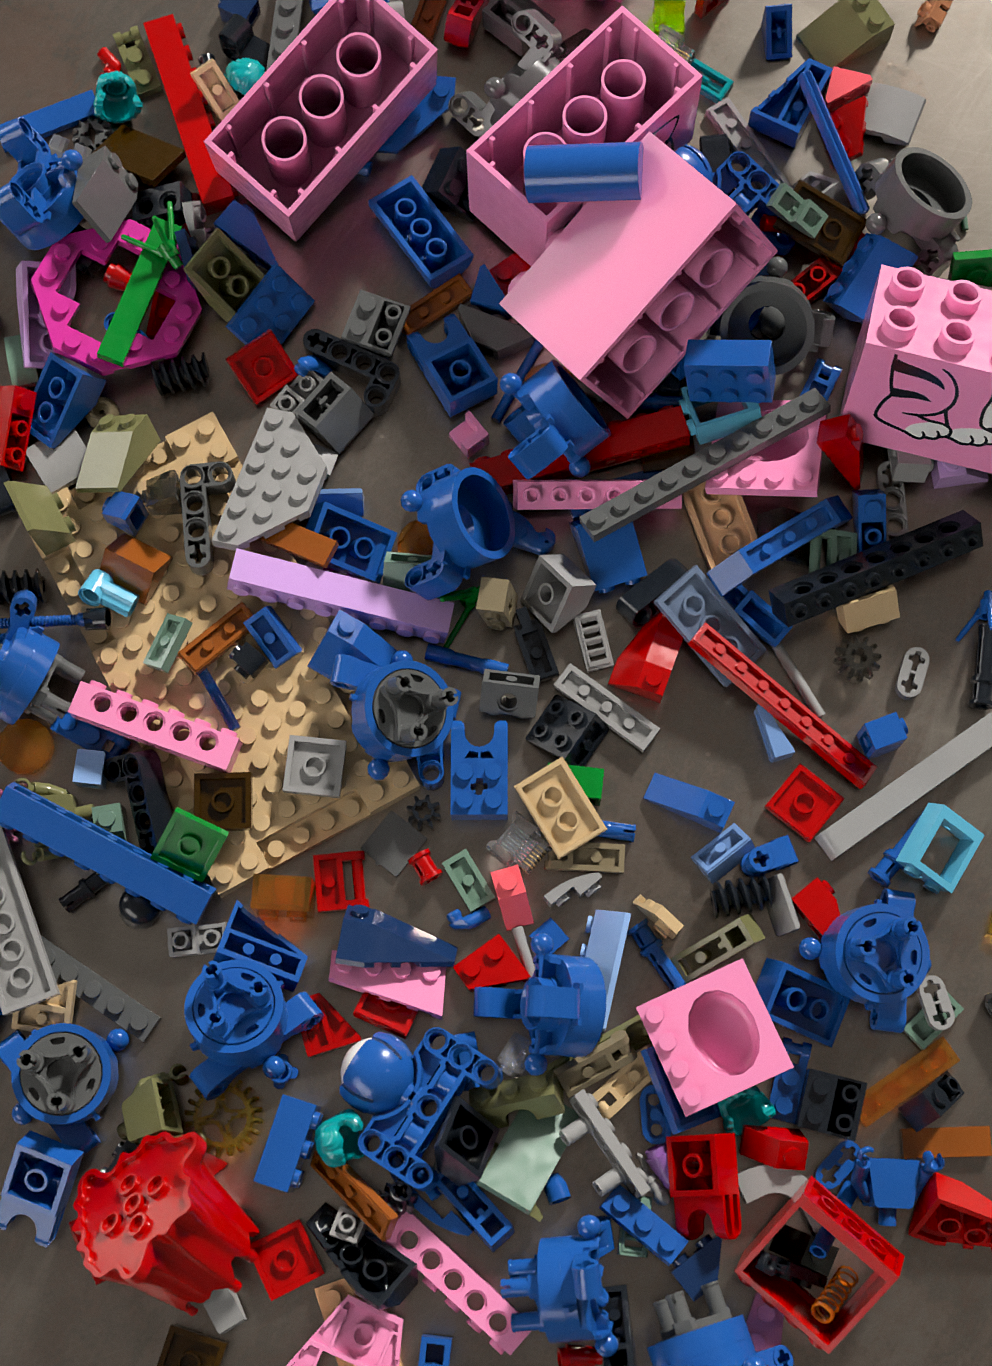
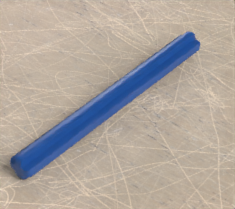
M810 70L802 72L797 78L852 209L860 216L864 215L870 210L869 204L814 75Z

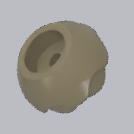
M100 397L96 405L86 415L89 425L95 428L102 417L109 414L113 416L120 415L118 405L110 398Z

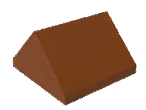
M123 533L105 548L100 570L108 573L115 584L139 595L138 602L146 606L173 557Z

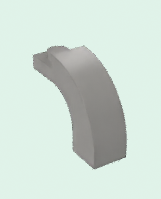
M768 1165L755 1166L738 1173L739 1194L744 1204H748L770 1193H779L791 1198L807 1178L794 1170L776 1169ZM799 1207L812 1236L816 1237L822 1225Z

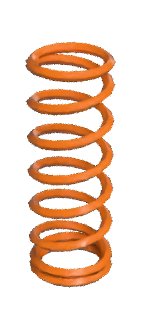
M840 1266L825 1286L824 1291L820 1293V1296L811 1306V1313L817 1321L825 1324L830 1323L834 1319L835 1313L839 1311V1307L843 1305V1301L852 1292V1288L858 1283V1275L852 1268ZM843 1268L851 1270L855 1274L856 1280L851 1274L840 1270ZM840 1274L850 1276L853 1279V1283H849L841 1278ZM835 1280H839L842 1285L848 1287L849 1291L846 1292L842 1286L835 1283ZM831 1286H834L839 1292L845 1294V1297L842 1298L840 1294L831 1290ZM830 1292L833 1297L841 1300L840 1304H837L834 1299L828 1297L826 1293ZM822 1299H826L831 1305L836 1306V1310L833 1311L828 1304L822 1302ZM818 1306H822L826 1311H828L830 1313V1317H826L823 1314H821V1312L818 1309ZM815 1308H816L817 1312L819 1313V1315L822 1316L823 1318H821V1317H819V1316L817 1315V1313L815 1312Z

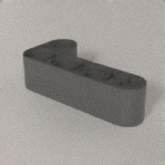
M225 462L190 464L185 466L180 472L185 558L190 569L197 575H206L214 567L209 495L229 493L233 490L236 483L231 467ZM219 474L228 475V478L223 482L215 481ZM194 476L201 477L197 484H188L190 478ZM196 502L202 503V507L199 510H190L192 504ZM204 529L202 536L198 538L192 537L194 530ZM197 549H200L204 557L199 564L196 563L199 560Z

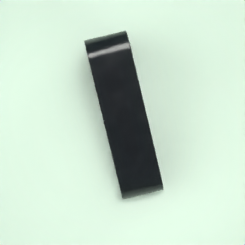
M233 14L218 34L223 53L232 61L241 58L257 60L267 69L270 44L254 35L249 21L239 14Z
M311 329L304 334L303 345L307 356L314 355L333 370L367 385L363 395L364 402L374 413V416H382L389 410L401 385L400 371L397 364L320 329ZM340 352L347 354L343 359L334 358ZM362 363H368L371 365L366 370H360L358 368V366ZM386 374H393L395 376L390 381L382 379ZM374 397H381L383 399L379 404H372L370 402Z
M152 749L108 758L104 762V775L111 783L125 781L140 849L152 854L172 817L160 758L156 751Z

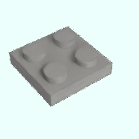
M290 735L283 792L340 798L347 741Z

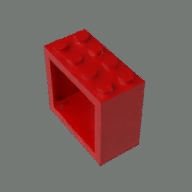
M811 1175L744 1250L734 1272L738 1274L739 1280L745 1286L753 1287L761 1294L762 1300L769 1307L777 1308L793 1328L802 1330L808 1336L813 1346L820 1350L823 1349L830 1354L900 1277L905 1256ZM799 1207L874 1270L839 1309L834 1319L827 1324L821 1323L813 1317L811 1306L815 1303L816 1298L802 1286L794 1283V1279L792 1282H789L775 1275L771 1277L755 1268L761 1250L764 1251L763 1248ZM818 1306V1309L821 1312V1314H823L826 1317H830V1313L828 1311H826L822 1306ZM815 1308V1312L817 1313V1315H818L819 1317L823 1318L822 1316L819 1315V1313L817 1312V1310H816V1308Z

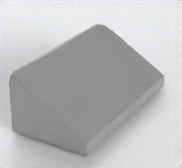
M783 874L774 875L767 879L771 891L772 908L768 902H765L775 935L782 936L797 931L800 928V923Z

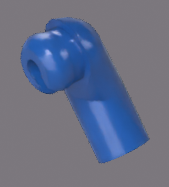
M314 355L299 358L298 364L294 366L295 372L302 377H305L309 371H315L325 378L333 370Z
M483 906L464 917L461 911L456 909L448 913L446 918L450 922L449 926L453 929H472L489 920L491 914Z

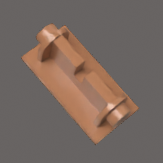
M926 0L917 11L918 18L914 26L917 27L924 23L927 25L926 29L928 31L935 32L941 27L947 14L940 6L948 10L953 0Z

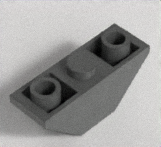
M460 303L458 307L459 320L462 326L485 356L500 360L530 348L535 341V337L520 323H511L499 314H487L475 305L469 304L466 306Z

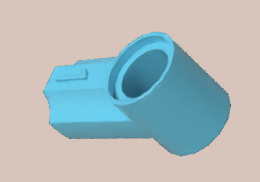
M100 569L93 570L78 591L80 599L87 605L96 607L101 604L125 617L131 616L139 600V595L115 584L112 577Z

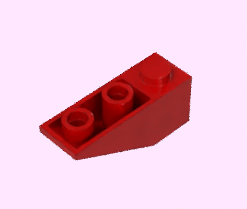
M16 385L0 386V466L23 472L37 392Z

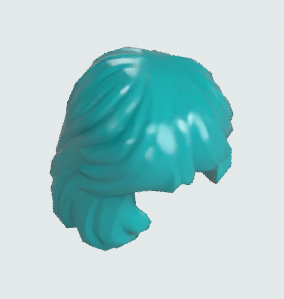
M241 58L229 63L223 75L230 82L234 90H238L245 95L266 72V69L257 60Z
M117 70L99 76L93 103L95 116L115 124L137 118L138 114L142 112L143 102H141L137 95V88L131 77Z
M757 1085L718 1102L723 1118L724 1130L726 1133H735V1137L742 1135L743 1125L761 1126L776 1114L774 1105Z
M345 1109L321 1123L315 1131L314 1141L316 1150L324 1163L329 1167H340L345 1165L347 1160L364 1157V1154L358 1147L360 1136L358 1131L363 1129V1122L353 1109Z

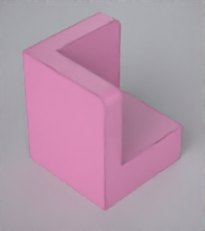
M470 411L465 413V421L449 432L450 438L468 459L489 444V433Z

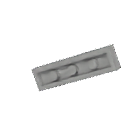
M571 663L553 685L556 690L574 703L595 712L612 731L641 752L646 750L660 731L659 727Z

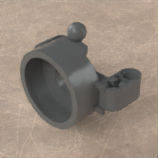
M536 9L521 10L513 15L511 19L512 29L530 49L502 79L491 77L486 81L484 89L486 95L490 97V101L486 104L472 91L462 92L450 98L448 103L450 113L471 134L475 136L484 135L561 63L558 60V57L564 51L560 47L562 44L561 33ZM525 15L528 16L531 21V26L529 29H527L523 23ZM462 98L467 102L466 111L461 106Z
M919 147L904 148L890 161L886 158H878L861 164L855 171V174L866 200L872 199L875 195L877 196V201L873 206L875 213L868 216L866 220L867 230L871 234L878 235L887 228L893 234L902 232L910 235L922 250L912 268L921 271L924 275L940 277L950 266L953 252H958V246L955 242H958L961 238L954 229L969 214L972 208V196L962 176L942 157Z
M773 257L766 264L768 275L757 276L712 324L709 335L720 336L721 340H762L751 333L749 319L756 309L763 306L777 308L784 316L785 326L776 338L771 339L776 375L783 374L796 367L809 351L818 352L819 346L829 347L835 324L834 313L812 310L804 293L793 282L783 278L788 270V264L782 257Z

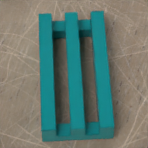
M690 55L688 63L706 75L702 77L700 94L716 104L722 101L728 94L729 89L731 90L734 81ZM708 77L722 84L724 87L722 88L714 82L710 81Z

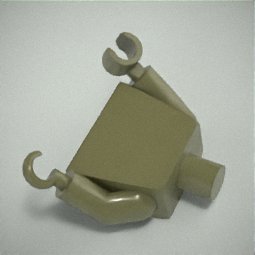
M19 778L14 781L85 820L93 821L91 807H95L94 804L79 806L77 798L70 794L67 789L50 783H30L26 778ZM40 842L38 844L34 843L36 852L32 853V861L27 859L26 851H23L21 854L22 861L27 865H34L37 860L41 862L61 858L48 850L49 847Z
M174 1064L167 1074L163 1071L138 1081L131 1096L122 1104L124 1122L117 1127L120 1138L123 1140L128 1139L130 1143L140 1144L145 1135L156 1136L165 1131L169 1132L174 1138L182 1136L180 1134L183 1133L173 1085V1080L180 1086L187 1084L190 1080L187 1074L178 1076V1074L186 1071L182 1064ZM199 1133V1135L206 1141L204 1134Z

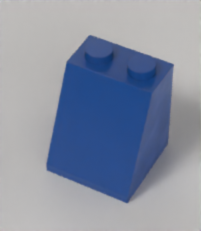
M579 519L569 522L585 573L597 585L594 591L599 590L600 594L615 590L614 585L624 582L625 585H633L639 583L641 577L647 576L633 521L596 542L592 540L582 527Z

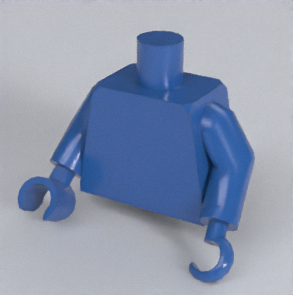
M870 1146L863 1147L857 1153L850 1182L862 1201L863 1206L879 1208L878 1225L896 1226L897 1208L912 1209L914 1202L918 1199L932 1174L942 1170L945 1161L940 1153L934 1159L931 1151L923 1153L925 1163L922 1164L920 1160L872 1158L864 1154L867 1152L873 1153L874 1149Z

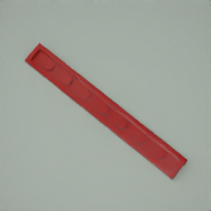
M705 622L688 642L692 649L856 787L862 789L878 768L874 763Z

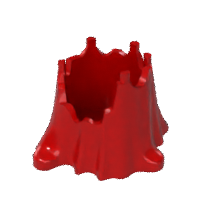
M166 1131L156 1136L145 1135L135 1151L120 1154L116 1166L110 1172L102 1173L95 1168L87 1171L78 1183V1196L73 1204V1208L78 1212V1217L72 1226V1231L81 1235L76 1249L78 1252L85 1254L83 1265L92 1272L94 1277L134 1287L170 1306L185 1311L190 1316L196 1315L199 1310L191 1305L190 1302L201 1304L210 1299L212 1291L228 1288L234 1293L241 1290L242 1283L234 1277L231 1262L234 1257H239L251 1264L257 1260L258 1254L250 1248L249 1236L254 1237L260 1233L259 1229L252 1222V1217L245 1213L204 1164L203 1157L207 1150V1143L204 1138L195 1132H189L177 1138H174Z

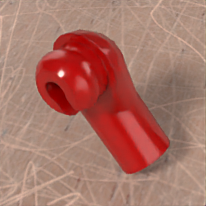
M107 47L101 48L97 56L105 64V68H103V73L100 72V75L116 70L120 72L121 63Z

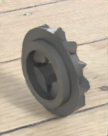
M89 116L86 121H79L78 126L73 129L72 141L74 146L75 143L92 149V153L114 132L109 122L101 120L100 117L96 119ZM91 129H93V131H95L96 134H99L95 136V144H93L92 140H90V138L87 137L90 136Z

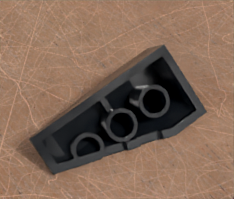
M325 1202L306 1222V1226L356 1295L378 1310L400 1305L418 1284L417 1264L367 1230L358 1245L330 1236L329 1233L338 1210Z

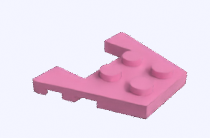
M349 1294L286 1366H317L323 1351L356 1366H399L404 1319L385 1310H378L371 1304Z

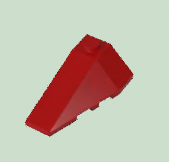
M662 612L646 623L620 654L608 683L609 686L661 703L684 639Z
M934 1172L918 1197L908 1233L912 1237L934 1245L945 1246L946 1242L963 1244L964 1249L973 1250L974 1245L991 1247L992 1250V1201L963 1182Z

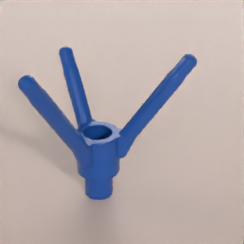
M992 590L984 591L979 608H977L973 617L956 637L958 642L968 633L978 619L988 621L989 629L992 630Z

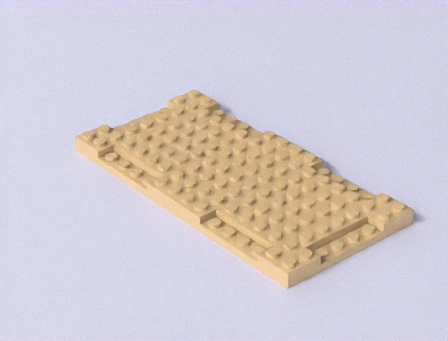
M211 412L166 435V441L156 446L121 490L122 492L139 496L149 513L134 538L173 557L146 606L138 602L130 617H125L110 609L111 627L109 630H85V627L80 626L79 628L113 693H116L117 690H122L133 696L132 700L142 703V700L146 699L158 704V709L168 712L169 709H174L185 714L184 718L194 722L195 718L210 723V728L221 731V728H226L238 734L237 738L242 742V747L231 772H252L253 830L228 831V836L208 872V876L217 889L218 895L222 898L421 790L406 760L388 762L390 772L383 780H374L369 776L367 767L374 758L365 752V749L359 744L352 732V701L349 700V697L355 691L335 687L330 684V679L307 667L330 625L327 617L320 616L312 610L304 608L296 610L284 603H268L262 601L260 597L252 595L240 596L233 593L232 590H228V580L236 553L234 550L213 545L214 567L212 571L206 575H197L190 569L185 558L180 472L185 466L190 464L225 462L231 467L237 481L243 467L214 412ZM219 474L215 481L223 482L228 478V475ZM194 476L190 478L188 484H197L201 477ZM66 487L57 492L65 506L60 510L64 517L69 516L76 528V531L72 532L76 542L47 556L34 540L33 542L47 565L72 615H77L78 613H85L87 608L105 607L101 604L96 607L87 605L80 599L78 591L91 572L95 569H100L105 548L126 532L106 522L102 515V507L105 500L109 496L112 497L115 492L77 493L75 488L69 490ZM232 491L226 494L209 495L212 537ZM196 502L192 504L190 510H199L202 507V503ZM204 529L194 530L192 537L198 538L202 536ZM258 540L249 543L250 547L244 549L245 551L297 563L292 554ZM197 549L199 560L196 563L199 564L204 557L200 549ZM240 602H243L254 614L266 606H272L302 648V652L275 669L249 633L197 676L183 663L178 655L168 673L150 668L143 663L167 613L186 618L193 623L180 648L182 650ZM246 641L269 661L255 679L250 676L244 679L233 669L236 664L229 658L232 650L239 644L243 646ZM130 710L125 714L128 722L136 718L137 711ZM163 720L153 721L150 725V731L160 730L163 726ZM180 730L176 735V740H186L190 733L189 730ZM290 735L347 741L340 798L283 792ZM205 740L202 749L205 751L212 750L216 745V740ZM139 742L143 750L152 749L158 754L168 798L174 809L178 807L194 815V773L222 772Z

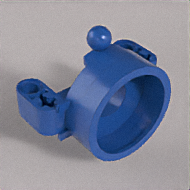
M19 117L0 128L1 144L18 162L17 173L9 183L0 187V221L24 247L30 250H39L60 241L84 218L72 204L78 169L82 166L83 158L78 151L72 149L65 151L61 158H58L56 153L51 155L46 141L25 118Z
M554 359L523 383L517 374H505L500 380L501 390L505 394L513 395L522 404L503 422L505 427L520 443L508 455L510 461L526 479H530L564 454L570 463L569 471L573 476L579 478L587 476L590 472L591 464L584 456L611 436V432L600 412L575 379Z
M446 464L422 475L416 484V491L407 490L402 494L400 499L401 506L408 512L417 511L418 521L422 524H427L430 537L434 542L432 559L412 567L405 577L406 587L426 600H432L453 592L460 586L463 577L470 579L471 569L506 556L513 546L515 522L511 505L501 486L484 470L475 467L459 470L453 464Z
M538 933L531 940V949L536 954L533 957L535 970L532 977L525 983L523 989L475 987L474 1017L522 1020L523 1026L528 1029L532 1041L529 1045V1052L531 1054L526 1057L524 1065L527 1072L534 1076L541 1075L547 1070L548 1062L544 1055L580 1058L590 1054L599 1041L606 1014L605 984L601 970L596 962L589 957L549 954L553 950L554 943L550 935L546 933Z

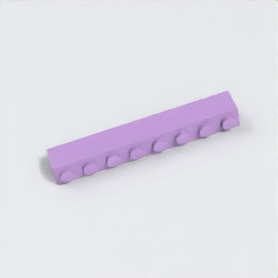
M238 548L236 549L227 589L232 590L237 595L260 597L262 601L268 603H284L296 610L303 608L312 610L320 616H336L338 611L342 610L364 624H368L373 629H388L396 631L398 635L420 637L424 641L433 644L444 643L449 632L454 603L441 602L440 599L436 598L426 600L416 593Z

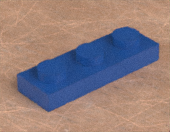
M621 1185L610 1193L599 1208L668 1267L689 1242Z

